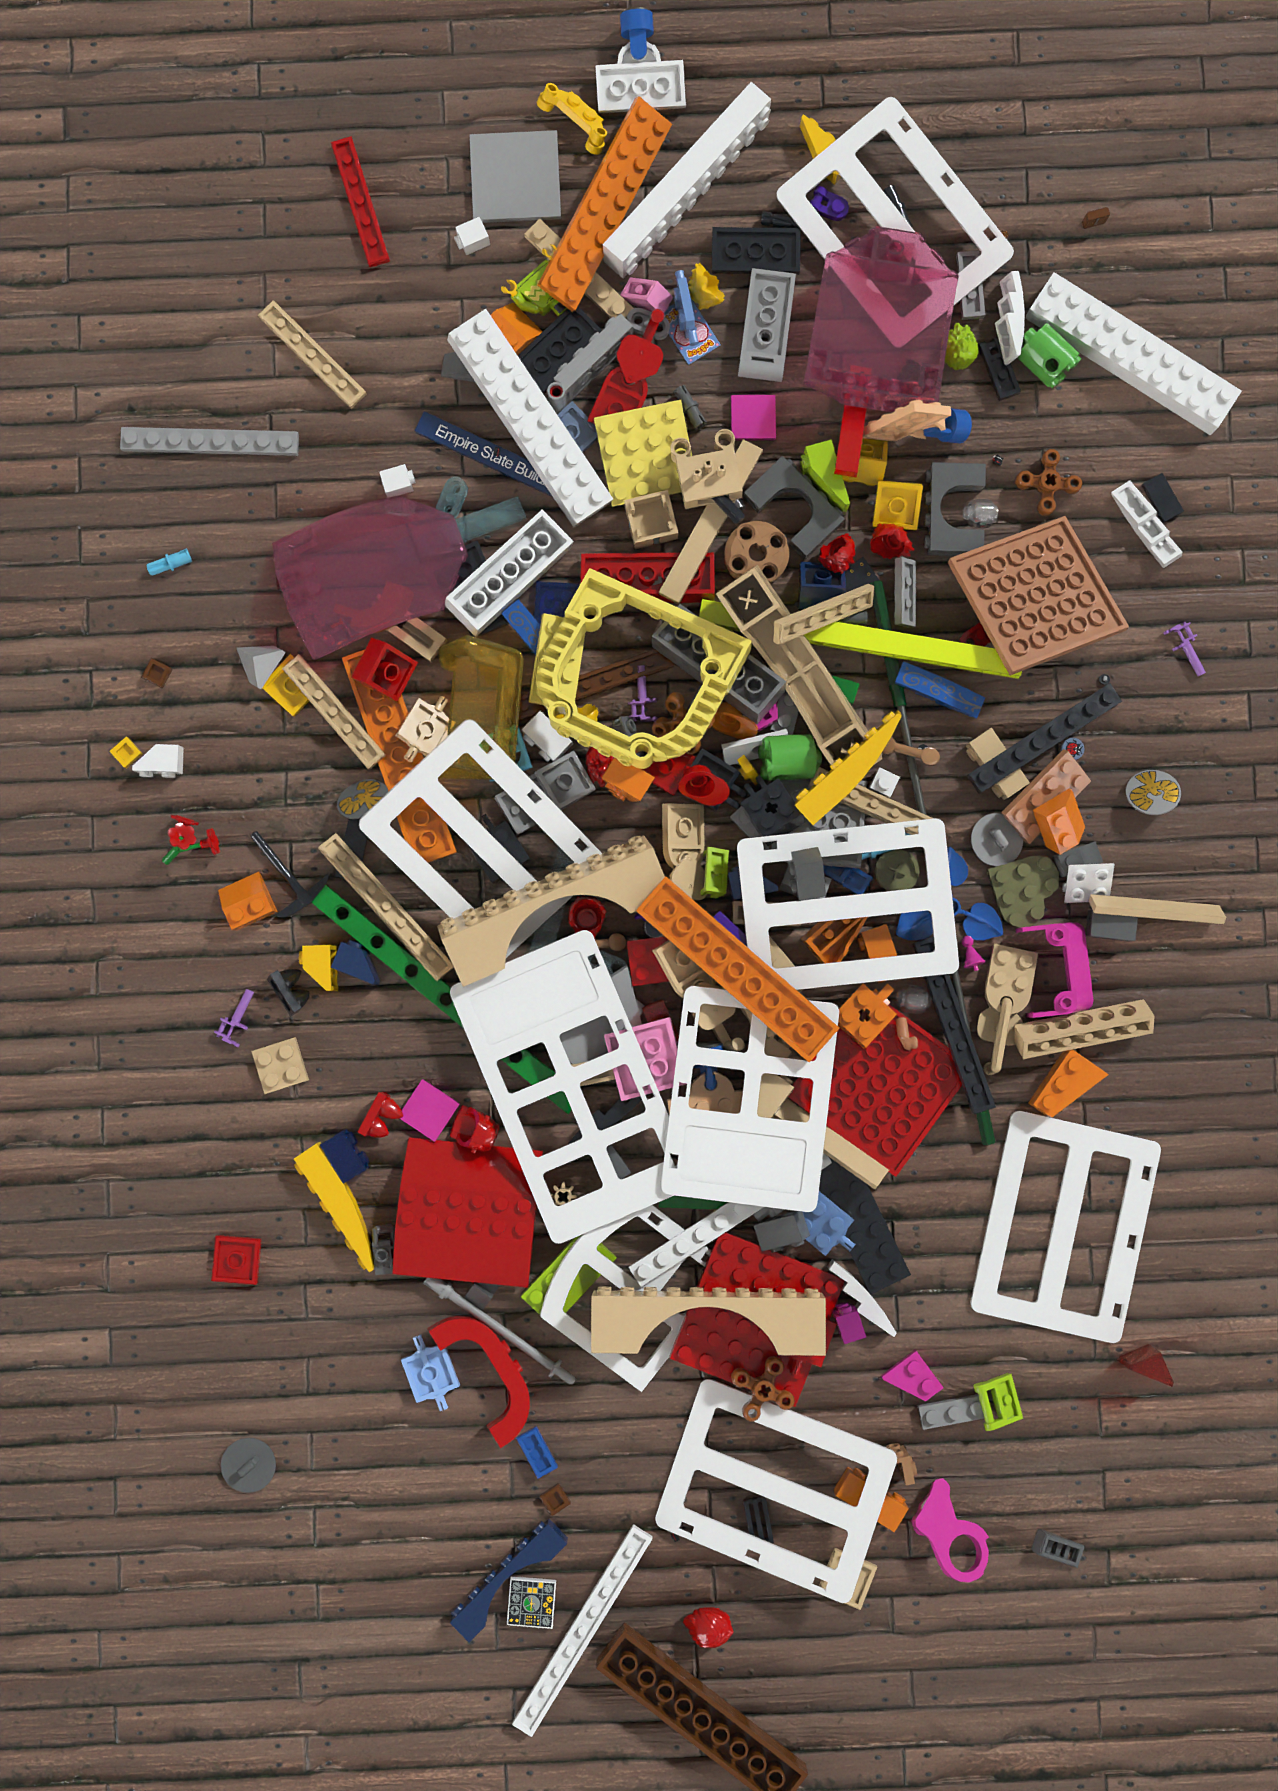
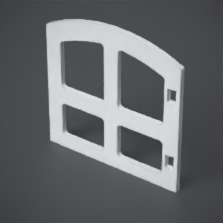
M653 1205L582 1234L574 1242L557 1268L546 1292L540 1313L541 1318L641 1392L669 1358L686 1312L683 1314L677 1313L663 1321L671 1327V1331L642 1367H637L620 1353H591V1331L563 1311V1306L573 1281L583 1264L591 1266L620 1289L621 1287H634V1291H643L644 1287H657V1291H660L685 1259L640 1287L636 1279L597 1251V1246L620 1226L637 1216L669 1240L685 1230ZM651 1212L662 1219L657 1225L648 1219ZM703 1246L688 1257H692L705 1267L706 1263L701 1258L705 1253L709 1255L711 1249Z

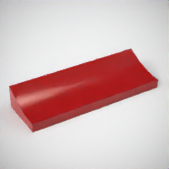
M707 552L680 603H702V599L714 601V552ZM680 553L581 554V582L589 568L664 602L675 603L659 595V591L666 580L665 577L669 575ZM658 577H661L662 583L653 585L655 581L659 580Z

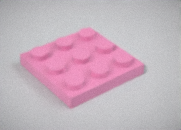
M670 1017L632 1027L658 1091L673 1088L678 1045ZM626 1029L619 1031L620 1034L627 1032ZM614 1032L605 1034L604 1038L608 1053L617 1050L619 1043ZM622 1064L613 1068L621 1101L639 1097L640 1093L629 1067L626 1064ZM679 1082V1086L687 1084ZM650 1084L642 1087L645 1095L653 1093Z

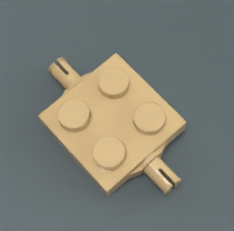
M440 696L435 706L427 704L420 698L414 703L395 735L410 747L404 756L405 760L408 759L409 762H413L417 752L427 756L451 733L456 722L448 718L442 711L448 702L447 699H444L445 697Z

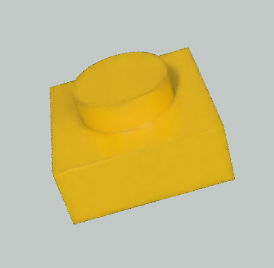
M125 737L110 750L111 754L126 769L143 755L128 737Z
M743 755L737 759L742 767L739 769V772L746 781L750 778L754 785H757L755 778L759 774L746 756Z

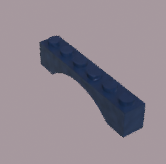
M550 1519L545 1523L540 1521L532 1530L534 1534L529 1539L523 1538L516 1546L518 1550L512 1556L507 1554L500 1562L501 1567L496 1572L494 1570L490 1571L484 1578L485 1583L480 1588L477 1586L473 1588L467 1596L469 1599L464 1604L460 1602L451 1611L450 1624L468 1642L486 1626L490 1603L498 1588L507 1578L527 1565L551 1561L567 1545L568 1537Z

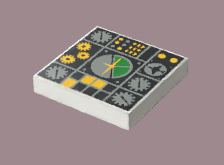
M511 1576L507 1625L552 1629L556 1580Z

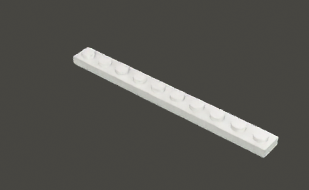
M824 1153L821 1170L832 1163L830 1158ZM728 1202L630 1265L629 1269L640 1287H642L762 1209L763 1206Z
M634 1524L632 1525L513 1720V1726L529 1736H533L652 1540L650 1534Z

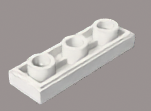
M787 729L721 744L724 762L729 765L739 763L737 759L743 755L748 760L758 759V747L762 745V739L766 736L788 735Z

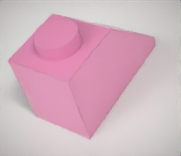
M631 277L620 294L621 297L632 305L651 312L655 309H661L663 312H666L673 299V296L658 281Z

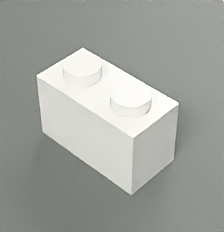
M541 711L522 729L523 739L531 747L535 744L540 749V756L547 762L550 759L553 762L556 761L573 745L569 738L559 735L557 730L552 728L549 719Z

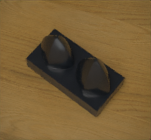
M287 969L280 972L277 970L271 973L267 980L291 1017L298 1013L306 1004L310 992L303 989L290 990L299 980L301 970Z

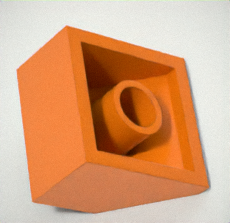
M514 302L496 309L490 315L517 356L543 332Z
M1067 789L1033 809L1047 848L1061 855L1079 844L1085 824L1072 789Z
M260 872L218 890L222 910L231 930L238 931L278 912Z

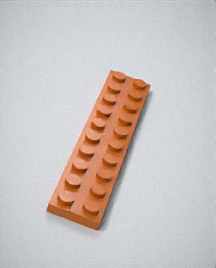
M640 96L634 99L537 284L538 287L571 312L577 309L604 257L603 244L620 226L672 126L671 122Z
M362 650L342 657V661L367 733L386 754L378 764L388 791H390L424 759L422 753L417 752L413 762H409L408 759L405 760L404 756L410 747L395 736L408 715L403 695L401 694L397 702L351 678L365 651ZM421 797L413 800L397 816L405 841L428 863L457 853L447 823Z
M667 876L636 910L809 1063L839 1030V1026Z

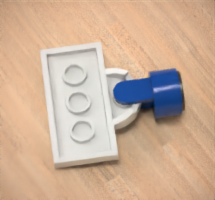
M635 7L624 10L620 14L621 36L629 39L630 42L622 47L618 55L617 64L596 65L598 113L628 112L634 99L638 96L655 110L686 108L683 60L661 61L656 46L646 41V38L654 34L653 13L649 9Z

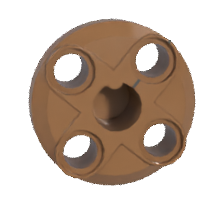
M751 521L741 524L731 533L724 549L725 565L735 580L758 565L761 571L765 568L771 569L773 577L767 578L771 584L781 576L789 560V547L786 536L775 526L762 521ZM747 530L751 538L748 540L742 539L740 531ZM777 538L781 543V547H772L770 539ZM735 560L740 561L743 564V569L735 570L732 562Z

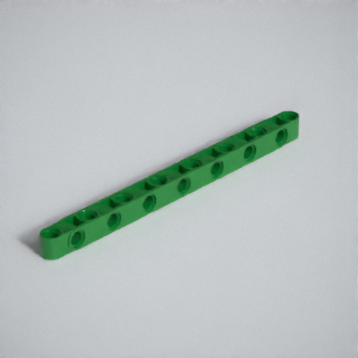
M325 885L313 899L312 903L464 1029L453 1001L448 1006L444 1005L441 1001L442 995L444 993L450 994L452 987L442 979L436 981L412 954L333 889ZM342 908H347L349 912L345 920H341L338 916L339 910ZM376 936H381L383 945L376 949L373 946V939ZM412 964L418 968V973L415 977H410L407 974V968ZM527 1049L520 1051L522 1053V1060L518 1063L513 1062L510 1055L501 1059L531 1085L551 1078L556 1074ZM563 1091L547 1096L567 1114L571 1113V1106Z

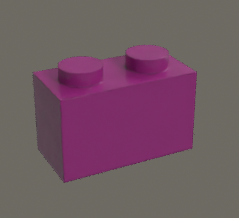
M848 1302L837 1304L832 1314L843 1343L847 1344L866 1338L858 1310L854 1304H849Z

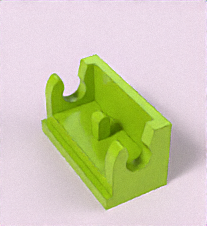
M707 847L703 851V856L706 857L704 888L701 889V896L711 894L710 898H718L725 895L727 890L729 850Z

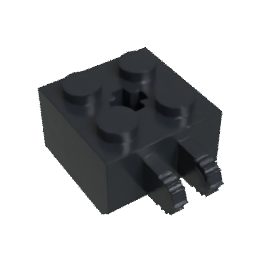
M702 748L691 767L694 765L708 767L713 775L721 778L728 784L729 790H732L740 797L746 798L748 793L734 784L740 772ZM729 797L724 801L735 809H739L741 806L737 801ZM721 804L703 805L716 812Z
M757 776L755 778L756 783L761 787V790L756 793L748 783L743 785L750 797L742 801L741 806L761 837L788 834L805 823L803 814L796 808L795 801L779 778L766 785L761 776ZM776 841L765 842V843H766L767 846H769V845L773 844V843L776 842Z
M486 814L482 816V820L490 829L488 832L522 866L531 861L506 821L494 827ZM469 846L493 884L500 881L502 878Z

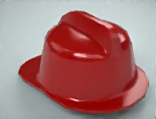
M704 765L685 767L684 775L678 783V789L681 794L705 805H718L727 800L729 796L728 784L721 778L713 775L708 767Z

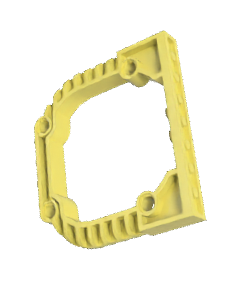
M589 568L565 610L563 621L540 659L536 673L537 690L543 705L548 710L550 725L553 729L557 730L559 735L565 738L570 736L584 747L591 746L598 749V752L606 757L613 756L625 766L632 765L636 768L645 769L653 761L661 762L680 757L698 744L751 651L752 640ZM626 604L648 613L654 619L667 621L674 628H682L703 638V649L707 657L700 666V676L703 685L683 721L675 730L660 738L643 732L635 733L630 737L579 714L574 700L559 692L562 673L584 634L597 631L602 625L603 617L622 611ZM588 615L595 616L593 619L586 618V616ZM713 669L716 670L717 673L709 674L707 673V671ZM557 714H565V717L562 719L555 718ZM640 751H645L648 753L644 757H639L636 755Z

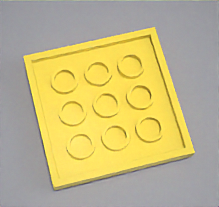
M681 400L594 418L608 491L613 498L611 501L612 507L624 505V500L665 490H668L669 495L682 493L676 463L671 458V444L675 439L685 438L689 441ZM679 448L675 452L677 454H684L686 450Z

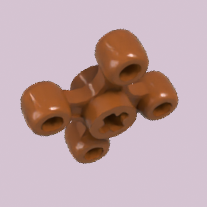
M1048 449L1042 455L1041 463L1044 466L1042 474L1033 475L1029 471H1021L1015 478L1017 488L1026 490L1034 487L1041 493V500L1037 505V511L1042 516H1049L1054 512L1056 508V502L1053 498L1054 492L1063 490L1067 494L1072 495L1078 493L1082 488L1080 477L1072 475L1062 478L1056 472V466L1060 461V454L1055 449ZM1022 478H1025L1027 482H1023ZM1050 480L1052 484L1048 486L1045 481ZM1044 504L1048 505L1049 509H1046Z
M673 692L667 697L665 707L668 711L672 712L673 718L659 717L654 722L652 731L656 736L662 737L672 732L685 718L688 709H684L685 699L681 693ZM715 716L713 717L707 730L710 729L714 724ZM701 740L686 754H696L701 747Z
M776 1356L769 1357L765 1361L764 1373L756 1378L749 1375L748 1371L744 1368H736L732 1372L731 1380L734 1385L740 1388L747 1387L752 1392L750 1401L745 1403L742 1408V1414L746 1420L751 1422L758 1420L761 1415V1405L765 1401L772 1400L783 1410H789L793 1407L795 1401L792 1393L787 1390H777L774 1386L776 1376L781 1374L784 1369L780 1358ZM777 1363V1367L771 1369L772 1364ZM739 1375H744L742 1380H737ZM761 1385L766 1386L764 1393L760 1392ZM788 1397L787 1402L782 1403V1399ZM755 1409L753 1414H748V1411Z

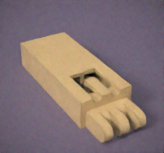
M378 594L376 596L378 600L380 599L381 594ZM373 601V602L371 603V605L373 606V605H375L377 602ZM407 611L403 616V619L407 622L405 625L403 624L402 629L394 625L386 631L432 663L446 644L447 639Z

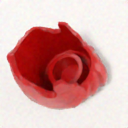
M704 1607L695 1609L693 1613L683 1619V1624L689 1629L688 1632L691 1638L695 1641V1644L702 1648L719 1647L725 1644L734 1633L729 1615L719 1610V1608Z

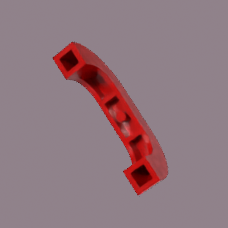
M453 1316L442 1319L427 1328L440 1351L459 1340H471L478 1343L507 1388L508 1403L504 1412L486 1425L501 1449L520 1433L528 1418L530 1397L527 1385L520 1374L523 1369L517 1359L512 1361L508 1355L511 1349L506 1341L500 1342L496 1334L483 1322L466 1316Z

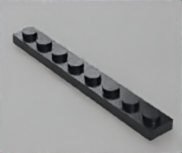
M1111 683L1107 684L969 773L967 777L978 794L982 793L1121 703V698Z
M934 937L914 942L912 945L915 953L933 952L935 949ZM949 974L924 976L972 1115L994 1109L996 1106Z

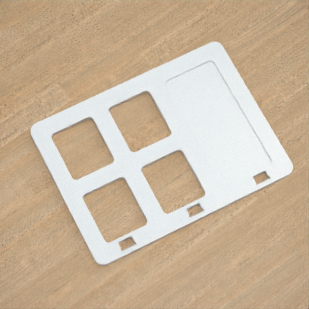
M698 986L688 987L684 993L661 1181L663 1192L669 1195L803 1212L813 1211L818 1201L837 1032L817 1053L816 1059L810 1061V1063L805 1060L767 1056L764 1053L767 1025L752 1013L747 1052L741 1053L701 1048L696 1045L700 1006L702 1004L747 1008L727 990ZM809 1000L838 1026L839 1009L835 1004ZM688 1011L696 1013L694 1026H686ZM694 1065L744 1071L745 1078L741 1111L738 1114L692 1109L689 1107L688 1102ZM770 1073L812 1079L811 1107L807 1122L764 1118L757 1115L762 1074ZM679 1082L687 1083L686 1097H678ZM671 1153L678 1155L677 1168H669Z

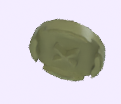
M900 849L891 850L881 855L874 869L875 879L885 891L911 889L917 882L920 872L918 862L914 856Z

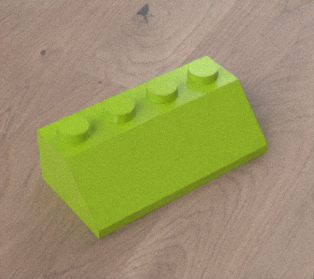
M580 1236L573 1238L522 1293L521 1298L537 1313H541L546 1292L562 1259ZM602 1243L597 1246V1251L614 1262L617 1257ZM588 1264L582 1265L573 1281L563 1306L565 1313L601 1276L600 1273Z

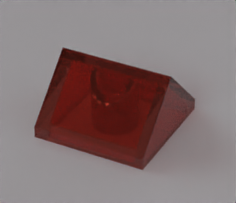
M1147 1344L1119 1356L1118 1361L1129 1370L1173 1387V1379L1161 1352L1151 1345Z

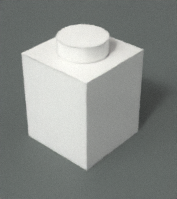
M480 217L455 227L457 236L454 239L459 250L463 248L466 255L490 245L489 236Z
M405 464L380 471L384 490L388 498L414 491L412 484L416 483L412 470H407Z
M879 767L868 789L890 798L900 777Z

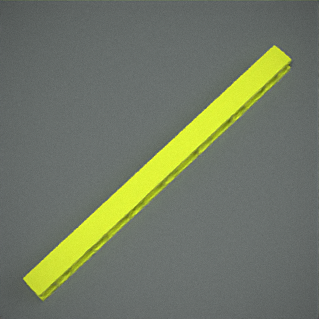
M702 599L700 618L727 630L741 632L722 602ZM833 622L804 634L809 643L814 645L1019 679L1022 673L1021 671L1009 675L995 648L841 622Z

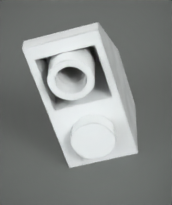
M156 744L132 766V770L139 773L140 777H153L154 773L162 774V777L175 778L176 774H183L184 748L179 745Z

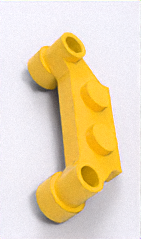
M547 83L544 91L538 97L537 106L543 111L550 112L553 110L554 105H556L589 135L585 144L587 151L595 155L600 154L605 145L604 140L607 135V131L602 125L604 119L572 91L565 92L559 90L556 85Z

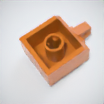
M863 983L839 1008L838 1026L863 1049L897 1015L888 1006L890 1001L886 999L894 991L889 984H886L879 992L877 989L871 991ZM859 1011H862V1013L866 1011L868 1013L867 1022L865 1019L863 1021L859 1020L861 1016L858 1013Z

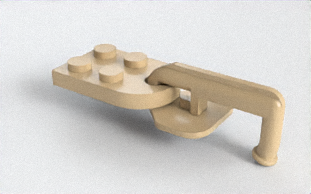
M662 804L663 854L667 864L673 869L670 873V880L693 900H702L707 895L701 896V889L704 888L705 871L700 866L704 857V805Z
M670 940L652 950L673 989L681 998L684 999V993L690 986L726 990L723 987L716 986V981ZM702 1004L700 1006L698 1026L704 1030L712 1029L718 1041L723 1043L724 1050L741 1051L745 1046L744 1041L741 1038L731 1040L722 1024L723 1021L734 1014L736 1007ZM691 1012L695 1019L696 1013Z
M998 944L992 945L984 990L989 1008L979 1014L977 1023L978 1036L984 1041L994 1043L991 1062L984 1065V1072L987 1075H994L1001 1070L1005 1045H1015L1014 1025L1023 1023L1017 1013L1022 1011L1029 1003L1038 953Z

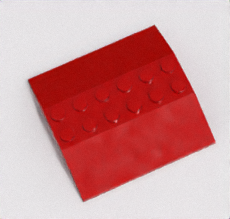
M409 1137L398 1201L392 1274L528 1288L537 1204L514 1148L492 1146L490 1151L483 1152L477 1150L476 1153H472L471 1148L460 1146L458 1142L440 1140L434 1142L430 1139ZM532 1150L536 1157L543 1155V1151Z

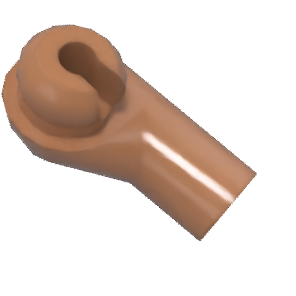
M897 1018V1035L903 1047L907 1050L916 1049L918 1047V1040L915 1036L909 1037L907 1018Z

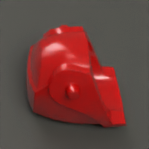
M462 1105L454 1120L450 1137L456 1139L460 1146L471 1148L472 1153H476L477 1150L483 1152L490 1151L497 1138L499 1124L489 1115Z

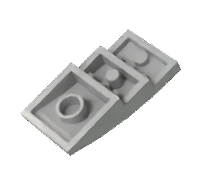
M574 751L528 776L560 810L567 808L596 790ZM533 789L527 794L534 803L541 799ZM506 791L494 797L516 836L537 825Z

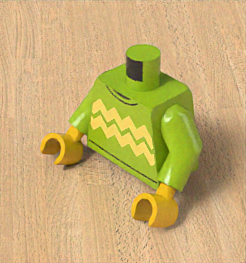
M550 244V246L552 247V253L550 255L547 254L545 248L542 249L543 255L548 257L549 259L552 258L556 250V246L553 244ZM544 260L517 285L515 281L507 280L511 286L509 291L505 286H501V291L504 294H510V298L522 311L533 314L539 313L545 316L553 310L559 317L567 309L537 286L549 263L547 260Z

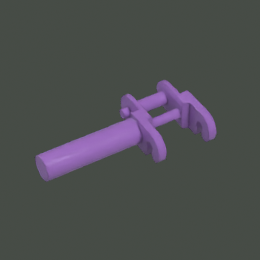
M1183 622V626L1178 624L1163 632L1164 635L1172 631L1177 632L1182 642L1179 646L1173 648L1172 651L1183 648L1197 676L1206 673L1189 640L1194 641V637L1198 636L1197 634L1193 635L1189 628L1191 622ZM1183 628L1189 636L1187 639L1183 637L1180 631Z
M638 666V673L645 671V666ZM646 676L637 679L638 699L640 701L632 700V702H628L632 709V715L629 716V719H633V721L640 719V722L656 721L657 717L645 716V703H655L657 699L647 698ZM636 706H641V715H636Z
M246 989L231 1022L228 1021L227 1017L225 1019L220 1018L222 1021L218 1031L214 1030L217 1037L222 1036L223 1041L239 1047L240 1044L231 1040L230 1035L236 1026L242 1027L245 1030L248 1029L240 1021L254 994L253 991ZM226 1024H229L231 1027L226 1035L222 1032Z

